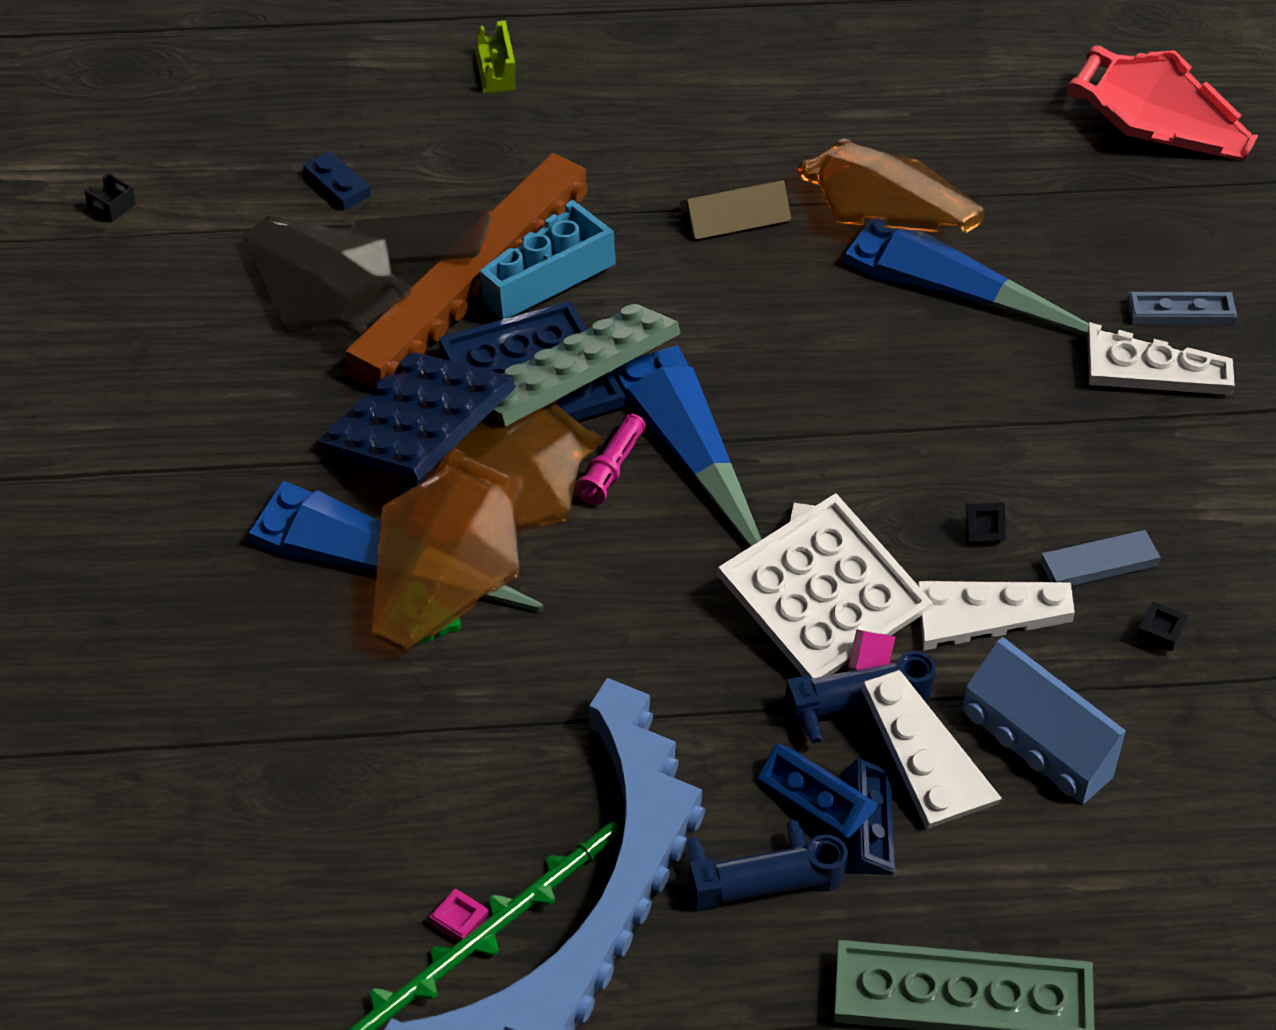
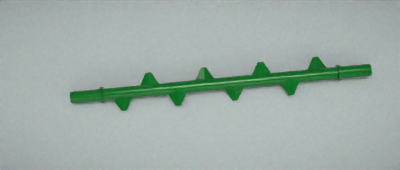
M611 821L585 843L580 842L576 846L577 849L567 857L549 856L546 859L549 871L514 899L498 895L491 896L489 903L493 915L452 948L433 947L430 950L433 963L395 993L377 988L373 989L370 992L374 1010L348 1030H376L415 998H436L438 993L435 982L474 951L495 956L499 952L495 935L533 904H553L555 898L552 889L583 864L592 862L598 852L622 834L619 825Z

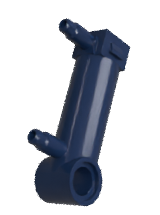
M909 651L904 653L898 659V662L812 679L810 675L787 679L785 702L794 726L803 724L805 733L809 736L811 743L818 744L822 741L821 727L818 722L819 717L869 707L861 689L865 681L900 670L922 699L927 702L932 694L936 672L935 662L926 653Z
M791 820L786 825L790 849L716 862L714 858L706 859L699 839L692 837L687 841V853L690 860L688 883L696 911L720 907L722 902L807 887L820 892L833 891L844 880L848 857L847 847L842 840L832 835L814 837L807 846L803 830L796 820Z

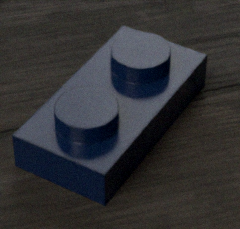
M331 151L303 165L304 175L343 211L371 197L370 186Z

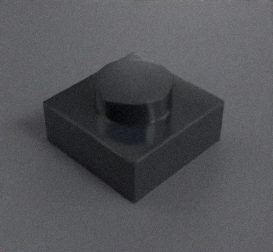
M1004 502L965 503L967 541L1006 540Z
M1153 601L1138 628L1136 637L1173 651L1187 624L1189 616Z

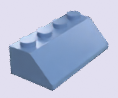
M1000 638L967 685L962 711L966 713L973 723L981 725L994 735L1001 745L1012 749L1026 760L1033 770L1044 774L1064 794L1072 796L1083 805L1113 779L1126 730L1005 638Z

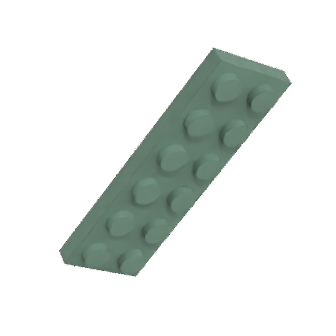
M638 304L625 306L621 309L620 313L611 318L599 320L586 331L566 337L561 344L551 349L537 352L534 358L522 364L508 367L503 374L512 377L516 388L486 417L506 427L680 335L678 321Z
M838 940L834 1022L914 1030H1094L1093 962Z

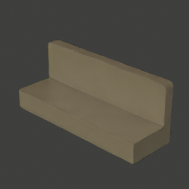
M784 180L679 201L681 213H689L694 239L785 222L791 219Z

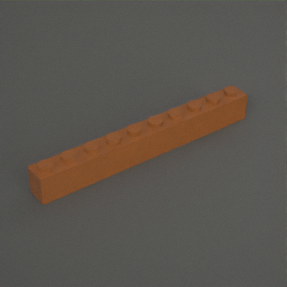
M552 153L346 350L348 376L374 389L379 380L393 375L401 367L400 363L404 357L414 352L424 354L435 341H439V337L444 336L446 330L456 320H461L466 311L477 300L482 299L481 269L507 249L518 248L522 244V238L529 232L536 234L544 228L545 220L553 214L557 216L565 211V205L572 199L578 203L584 199L588 189L586 184V168Z

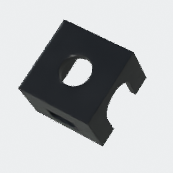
M108 172L102 176L103 189L98 196L93 193L91 186L84 190L87 208L110 222H114L136 203L133 186ZM117 183L123 186L125 191L117 187Z

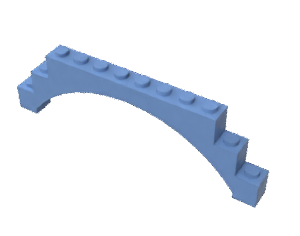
M607 678L589 706V730L599 734L612 759L620 782L625 809V829L615 870L600 901L580 929L557 953L532 973L506 989L472 1005L438 1016L403 1023L392 1018L385 1030H575L579 1021L585 1023L588 1020L595 1004L594 995L598 988L605 989L614 971V965L612 964L618 955L624 956L628 951L633 938V928L636 923L643 924L646 920L652 904L650 901L655 891L660 893L664 889L670 874L669 866L673 860L679 861L682 858L687 846V835L691 829L697 831L705 814V808L701 807L702 789L674 778L679 765V760L675 759L676 742L648 730L653 719V713L649 712L650 695Z

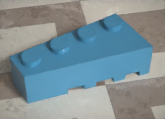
M572 199L565 205V211L559 216L553 214L545 220L544 228L536 234L529 232L522 238V244L518 248L507 249L480 270L483 304L502 320L507 319L615 265L614 231Z

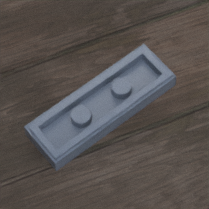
M1129 292L1127 298L1132 325H1235L1237 320L1232 292Z
M1146 530L1042 553L1040 563L1050 582L1071 583V586L1156 567L1159 566L1161 557Z

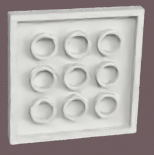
M836 493L719 566L716 574L803 676L810 675L811 679L832 675L849 664L856 629L893 635L922 616L923 613L931 609L933 604Z

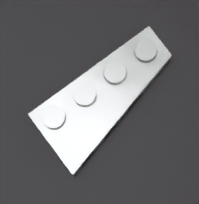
M1089 322L1087 331L1089 385L1232 395L1235 386L1232 358L1188 347L1184 351L1173 349L1165 341L1154 339L1153 343L1133 339V333L1121 330L1118 331V334L1102 331V325Z
M919 581L918 585L933 602L931 609L920 616L923 651L937 648V643L952 640L954 645L970 642L971 637L990 633L991 637L1006 635L1007 630L1023 627L1024 630L1028 631L1073 622L1075 613L1071 583Z
M900 670L863 683L861 687L862 692L926 829L999 804L1002 799Z

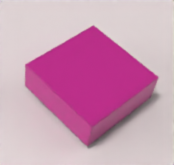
M856 629L848 667L858 670L889 664L895 636Z
M455 888L430 916V925L456 942H460L486 921L489 917V910Z

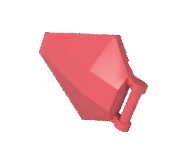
M1093 46L1086 55L1087 61L1077 77L1072 78L1066 88L1069 96L1075 99L1084 98L1088 100L1126 136L1240 161L1246 159L1258 135H1252L1238 121L1241 115L1208 82L1201 85L1189 73L1192 67L1175 50L1149 52L1148 54L1138 53L1137 56L1116 55L1101 46ZM1104 66L1107 68V71L1098 86L1089 83L1096 69Z

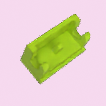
M497 21L495 27L496 34L493 37L485 36L484 26H480L477 31V46H474V52L483 93L515 90V60L506 21Z

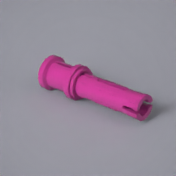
M636 414L626 415L603 453L590 461L587 474L579 478L575 484L576 494L581 500L591 505H599L606 499L608 487L616 483L620 477L622 462L646 428L645 421Z

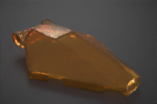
M846 138L835 142L833 148L812 160L806 159L797 166V172L803 180L819 185L824 192L825 200L828 202V206L837 223L863 225L864 218L884 219L885 227L937 232L938 225L959 226L962 231L967 233L980 225L985 218L984 208L920 160L854 144Z
M557 400L506 427L485 417L444 456L411 518L410 527L432 548H437L440 544L461 539L464 544L514 533L518 531L519 526L534 522L544 526L565 521L568 517L580 461L596 450L602 438L595 431L586 430L556 404Z
M455 448L449 456L443 471L382 506L372 623V638L375 641L401 653H406L410 647L427 635L430 637L434 636L476 606L477 600L493 588L498 590L519 575L512 505L522 488L524 478L515 474L508 476L467 458L465 452Z

